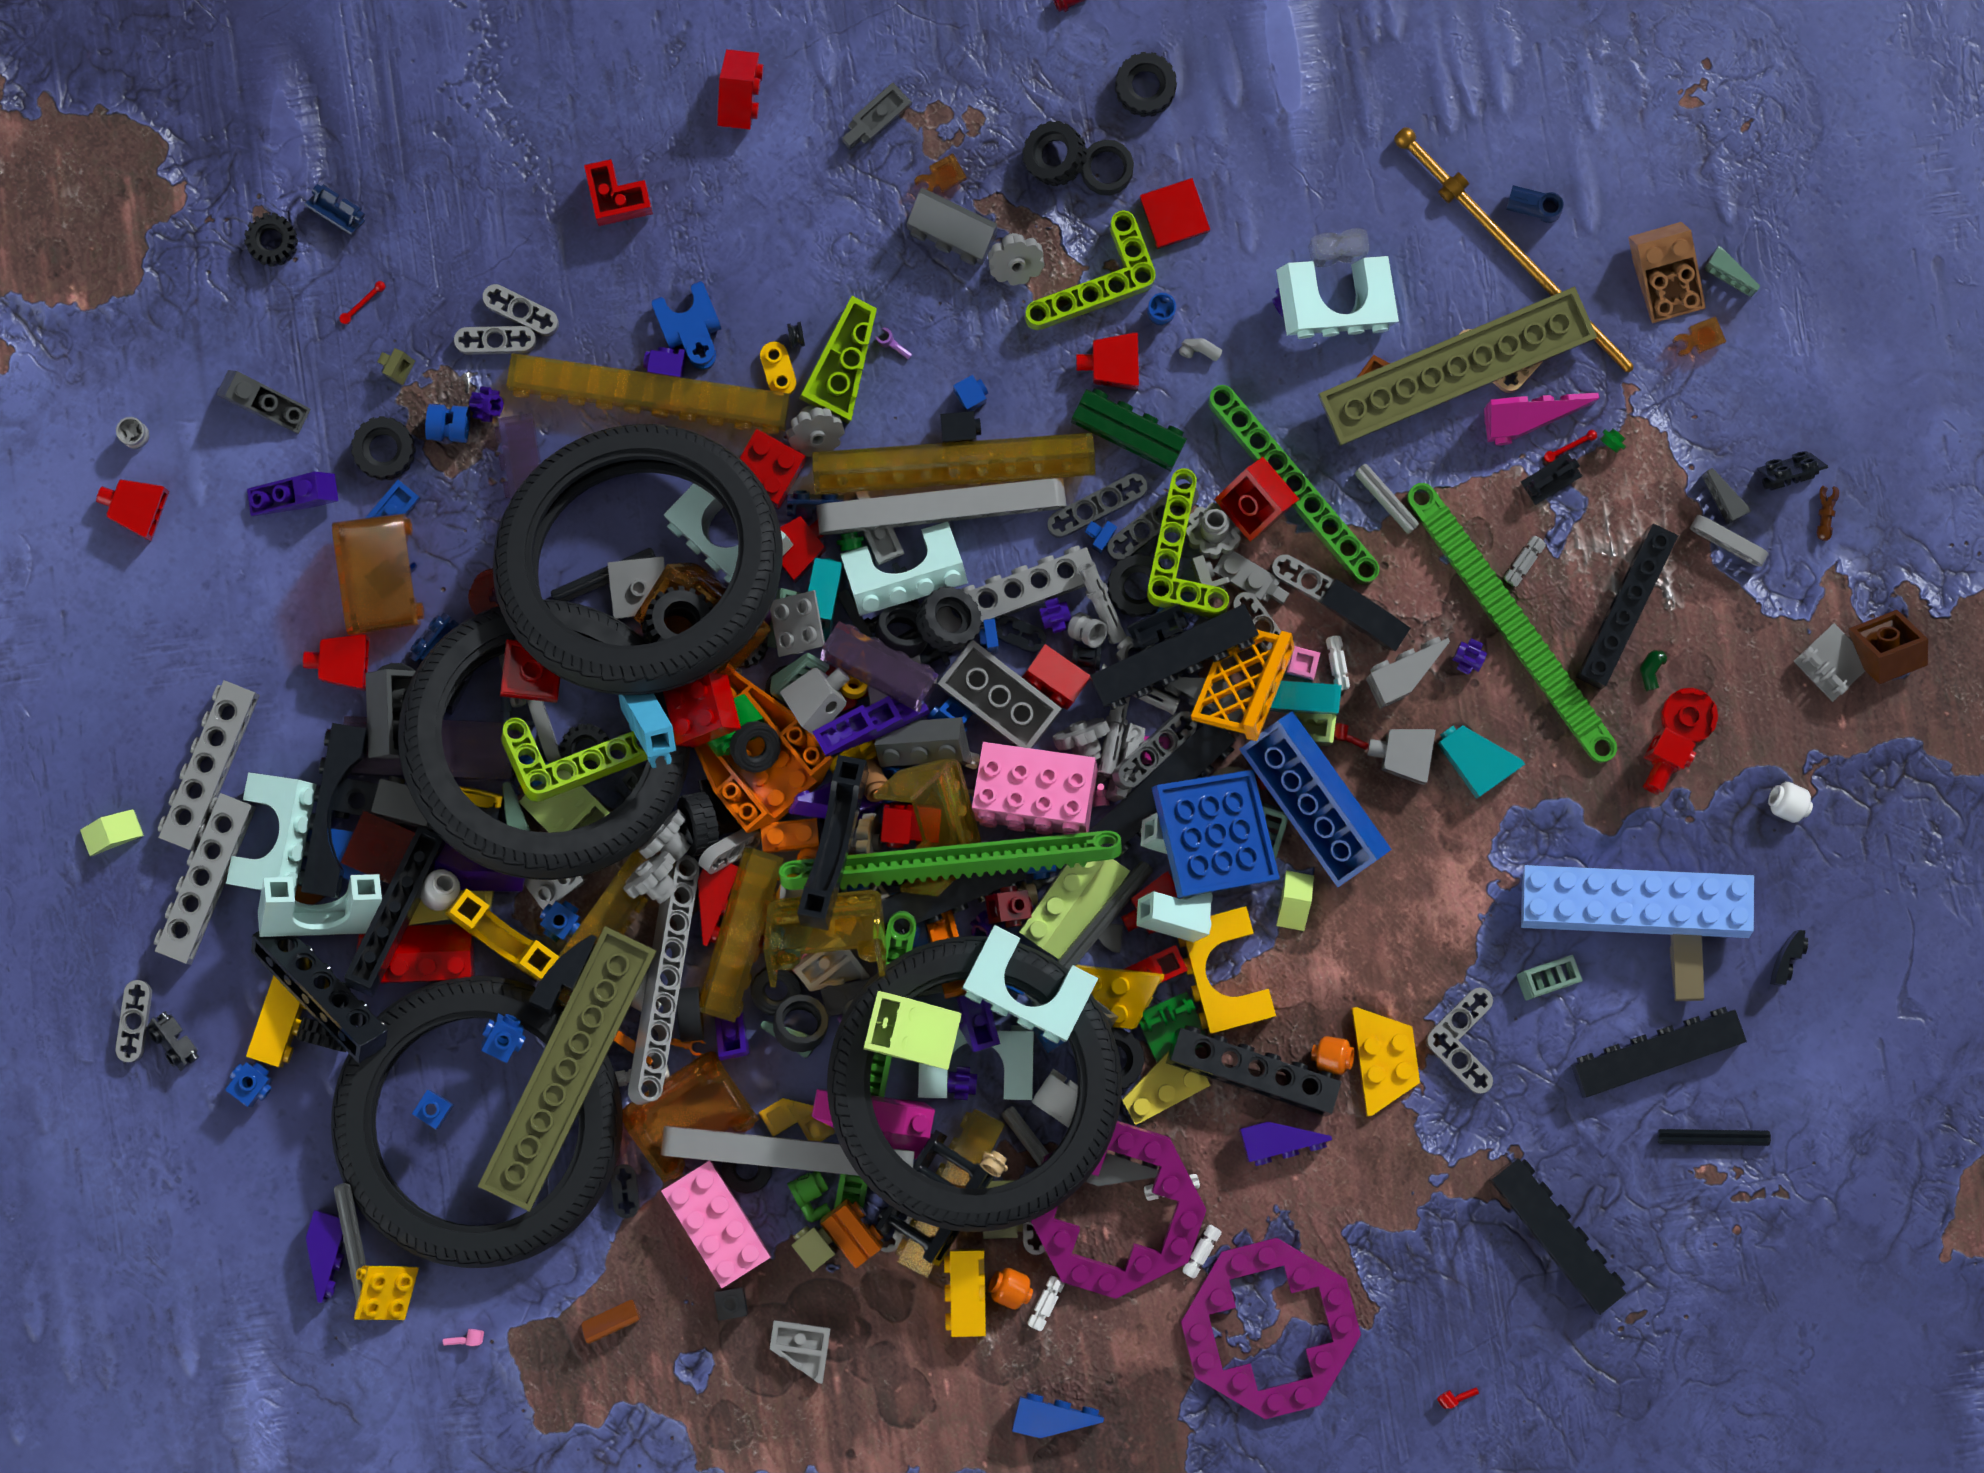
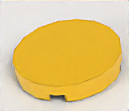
M459 786L463 793L478 807L489 808L494 805L495 808H499L502 805L503 796L500 794Z

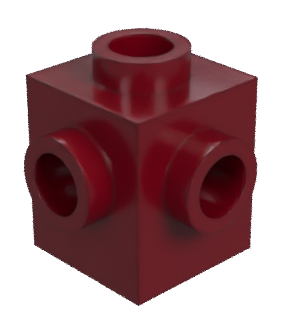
M1017 886L1000 888V893L985 896L989 924L1005 923V928L1022 926L1021 920L1032 918V900L1028 896V890L1017 891Z

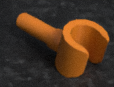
M671 1038L670 1045L688 1049L693 1055L701 1056L703 1053H696L693 1050V1045L696 1042L706 1043L703 1040L681 1042L679 1039Z

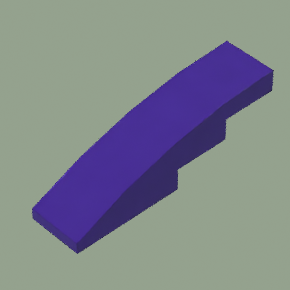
M915 686L892 699L889 695L866 708L861 705L812 732L827 757L888 734L929 714L930 711Z

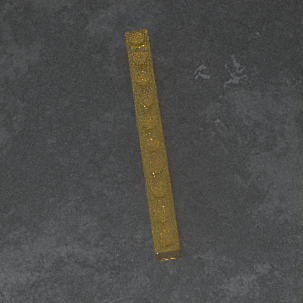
M511 353L506 384L508 390L513 391L512 395L522 398H529L530 394L540 395L541 400L557 402V398L568 399L569 404L585 406V402L595 403L596 408L612 410L613 406L623 407L624 412L640 414V410L650 411L652 416L659 418H668V414L677 415L679 420L695 422L696 418L705 419L707 424L714 426H723L724 422L735 424V428L741 430H751V426L760 427L762 432L769 434H779V430L786 431L791 399L789 393Z
M1092 433L812 452L815 495L1096 475Z

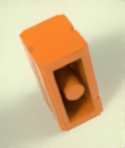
M817 818L774 822L760 828L764 854L797 851L806 847L819 846L820 838Z
M846 1199L821 1219L820 1225L856 1269L883 1248L881 1239L884 1236L880 1230L875 1228V1224L869 1226L863 1217L866 1216V1213L857 1202L852 1204L849 1199Z

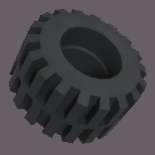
M678 586L677 590L674 591L673 587L666 588L665 594L660 591L656 594L655 600L652 599L649 603L643 620L642 633H645L643 638L645 644L663 641L678 635L670 631L665 625L664 619L667 617L682 616L688 619L692 625H695L714 606L711 601L705 602L706 596L704 594L696 595V589L693 588L685 591L684 586Z

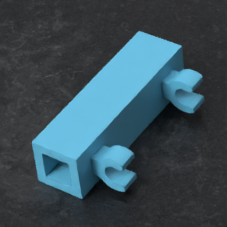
M654 693L619 695L621 711L629 723L630 730L634 732L645 751L651 767L656 768L655 761L659 756L664 757L667 765L671 764L672 759L669 752L676 751L673 726Z

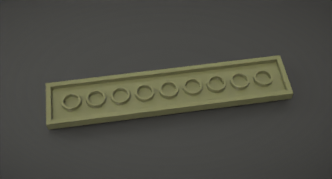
M1574 286L1318 394V397L1337 441L1342 446L1595 340L1597 335Z
M606 926L604 927L478 1187L529 1212L532 1210L657 953L656 950Z

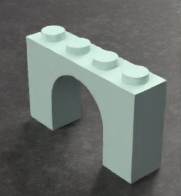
M1388 256L1362 258L1351 264L1356 300L1350 314L1336 313L1322 301L1318 291L1314 261L1287 263L1277 269L1286 334L1297 335L1298 339H1305L1315 336L1314 333H1322L1323 337L1339 335L1340 331H1347L1348 335L1361 334L1367 329H1372L1373 333L1389 331V326L1399 322Z
M693 484L664 514L670 522L667 528L678 538L681 535L688 539L686 545L696 555L702 552L707 557L705 562L716 573L721 569L726 574L724 580L729 584L736 567L738 545L724 548L710 542L709 528L711 521L723 506L706 490ZM781 531L784 555L794 544Z
M948 521L921 529L927 549V556L920 565L907 572L891 574L878 570L872 562L867 546L840 554L859 616L928 596L940 587H957L968 583L963 562Z
M248 772L243 800L271 806L279 819V835L273 849L260 859L231 856L226 884L262 890L264 877H293L295 896L317 784L298 779Z
M1156 812L1142 820L1141 847L1167 854ZM1153 891L1138 899L1137 926L1195 942L1210 934L1212 924L1210 912L1213 895L1212 893H1205L1179 899Z
M379 874L350 875L348 889L343 897L336 901L319 905L303 904L295 900L293 877H264L258 907L260 937L366 934L382 901Z
M994 925L962 987L963 990L967 991L965 997L979 1004L982 1000L992 1004L991 1010L1004 1017H1007L1008 1013L1019 1018L1017 1021L1019 1025L1029 1030H1033L1035 1026L1045 1031L1043 1037L1058 1044L1060 1040L1067 1041L1098 978L1072 965L1057 994L1049 1003L1037 1007L1020 1004L1007 991L1004 974L1006 966L1021 938Z
M996 1025L1000 1044L992 1046V1048L998 1052L1004 1065L1003 1100H1032L1034 1031H1028L1027 1028L1020 1025H1011V1031H999L1000 1025ZM959 1027L952 1054L959 1047L967 1044ZM919 1063L918 1098H947V1070Z

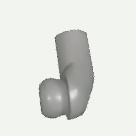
M1204 338L1185 339L1179 349V354L1185 358H1192L1194 352H1201L1213 361H1217L1222 354V349Z

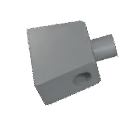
M840 667L829 676L820 669L813 668L780 691V694L801 727L813 734L812 731L833 721L846 706L847 701L839 689L850 678Z
M1390 729L1387 731L1386 741L1369 740L1367 755L1383 758L1382 771L1425 785L1428 781L1436 730Z

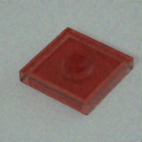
M363 811L340 863L367 875L379 874L381 881L390 884L415 833Z

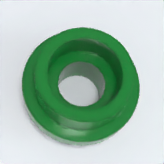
M1614 428L1610 432L1606 429L1603 430L1602 433L1604 435L1600 440L1614 452L1618 453L1621 448L1624 450L1627 447L1623 444L1626 438Z
M857 532L841 534V540H837L836 544L840 545L841 551L858 549L863 547L862 541L864 536L858 537Z

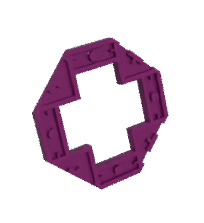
M1120 1121L1116 1123L1107 1150L1160 1166L1152 1193L1178 1201L1161 1251L1133 1243L1126 1266L1122 1269L1073 1254L1072 1251L1080 1227L1055 1219L1058 1206L1046 1214L1031 1220L1042 1245L1063 1283L1115 1299L1187 1264L1206 1213V1207L1171 1138ZM1107 1150L1093 1171V1175L1099 1176ZM1051 1152V1153H1049V1154L1043 1156V1159H1042L1041 1164H1042L1047 1158H1049V1156H1050L1053 1152Z
M1276 1237L1221 1251L1190 1307L1180 1321L1195 1378L1264 1419L1321 1405L1361 1336L1347 1279ZM1284 1266L1290 1293L1314 1287L1319 1288L1332 1342L1305 1348L1312 1377L1257 1390L1251 1363L1223 1370L1209 1315L1236 1308L1229 1282L1230 1279Z

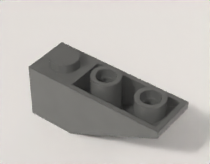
M234 370L227 371L216 394L251 413L299 434L311 410L301 403Z
M1178 677L1177 681L1166 685L1164 690L1178 698L1180 694L1190 699L1188 704L1195 707L1206 678ZM1224 679L1213 683L1211 687L1214 694L1229 688ZM1245 688L1236 692L1241 701L1253 694ZM1233 694L1218 700L1223 709L1237 703ZM1214 702L1204 706L1202 712L1205 708L1213 713L1219 711ZM1239 709L1228 714L1229 721L1237 722L1242 710Z
M1116 1152L1115 1155L1106 1153L1099 1176L1091 1174L1085 1182L1096 1186H1104L1154 1178L1157 1176L1159 1166L1142 1161V1164L1131 1161L1132 1157Z

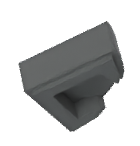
M1110 924L1098 938L1110 951L1120 953L1123 925Z

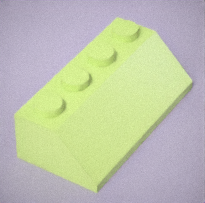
M1114 859L1087 862L1085 867L1076 863L1073 868H1070L1068 864H1065L1031 912L1032 918L1026 919L1019 929V933L1057 959H1060L1119 888L1130 870Z

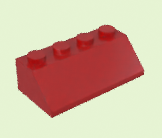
M458 924L408 926L380 984L438 982L475 976L474 936ZM359 934L357 950L365 934Z

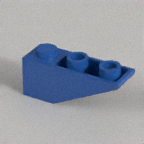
M1027 1392L1026 1397H1019L1012 1432L1043 1438L1103 1423L1104 1417L1098 1415L1099 1410L1083 1406L1082 1411L1072 1409L1070 1402L1055 1399L1054 1404L1044 1402V1396Z

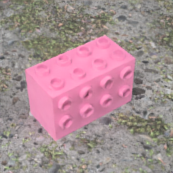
M983 742L972 803V810L976 821L980 822V825L995 828L999 824L1006 825L1008 829L1019 832L1024 831L1025 828L1034 829L1036 833L1047 836L1052 835L1053 832L1063 833L1064 835L1087 833L1089 831L1098 776L1096 758Z

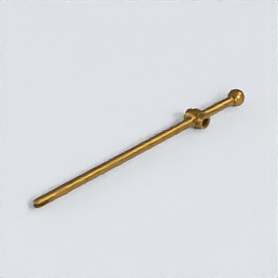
M1404 127L1395 135L1394 141L1396 145L1401 149H1408L1440 181L1443 187L1438 193L1447 203H1450L1454 198L1458 200L1551 296L1562 292L1465 192L1464 189L1469 185V182L1462 174L1457 172L1453 177L1449 176L1415 141L1416 134L1412 129ZM1590 320L1597 335L1594 341L1625 372H1631L1633 364Z

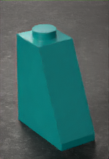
M815 558L808 591H816L825 641L824 647L829 648L843 563L830 558Z
M1281 681L1269 711L1335 714L1337 716L1342 685Z
M1454 725L1440 734L1443 740L1437 743L1476 799L1525 765L1524 761L1463 725L1457 730Z

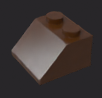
M1898 610L1849 628V635L1864 670L1878 684L1928 665V638Z

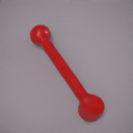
M383 281L376 282L375 288L348 313L340 315V322L345 325L349 324L351 317L376 293L385 290V283Z
M1589 430L1585 436L1554 452L1547 451L1544 455V460L1551 463L1556 456L1588 440H1595L1597 432Z

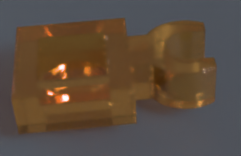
M952 153L929 166L931 175H919L914 179V183L918 185L921 182H926L929 185L926 190L932 193L934 188L939 186L943 193L967 180V177Z
M1716 316L1690 326L1688 330L1691 335L1679 334L1672 340L1673 343L1683 341L1686 344V349L1679 351V357L1689 354L1693 347H1696L1700 354L1726 343Z

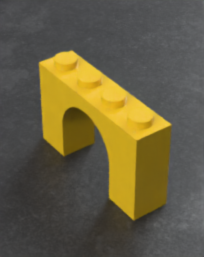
M468 889L460 891L458 897L444 915L531 979L540 981L558 960L559 956L539 941L530 940L511 928L488 909L490 905Z
M1246 906L1211 915L1210 934L1195 942L1177 938L1180 948L1185 947L1188 956L1183 959L1188 969L1186 971L1187 975L1192 974L1195 985L1191 986L1194 1001H1200L1202 1013H1198L1202 1030L1207 1029L1208 1034L1276 1016L1269 989L1238 997L1225 996L1211 986L1206 976V961L1213 948L1223 942L1254 934Z

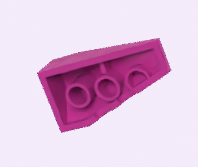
M1599 393L1567 394L1560 396V400H1554V397L1551 395H1543L1532 399V402H1528V396L1491 399L1484 408L1487 442L1495 441L1497 446L1512 444L1513 439L1524 436L1594 404L1599 399Z
M817 1089L812 1117L833 1127L827 1090ZM871 1096L876 1119L893 1149L914 1151V1159H917L930 1138L935 1110L925 1102Z

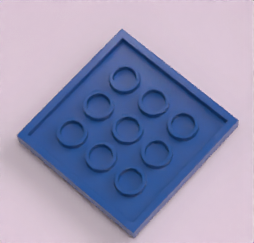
M1254 770L1172 782L1151 787L1178 898L1274 882L1280 879Z

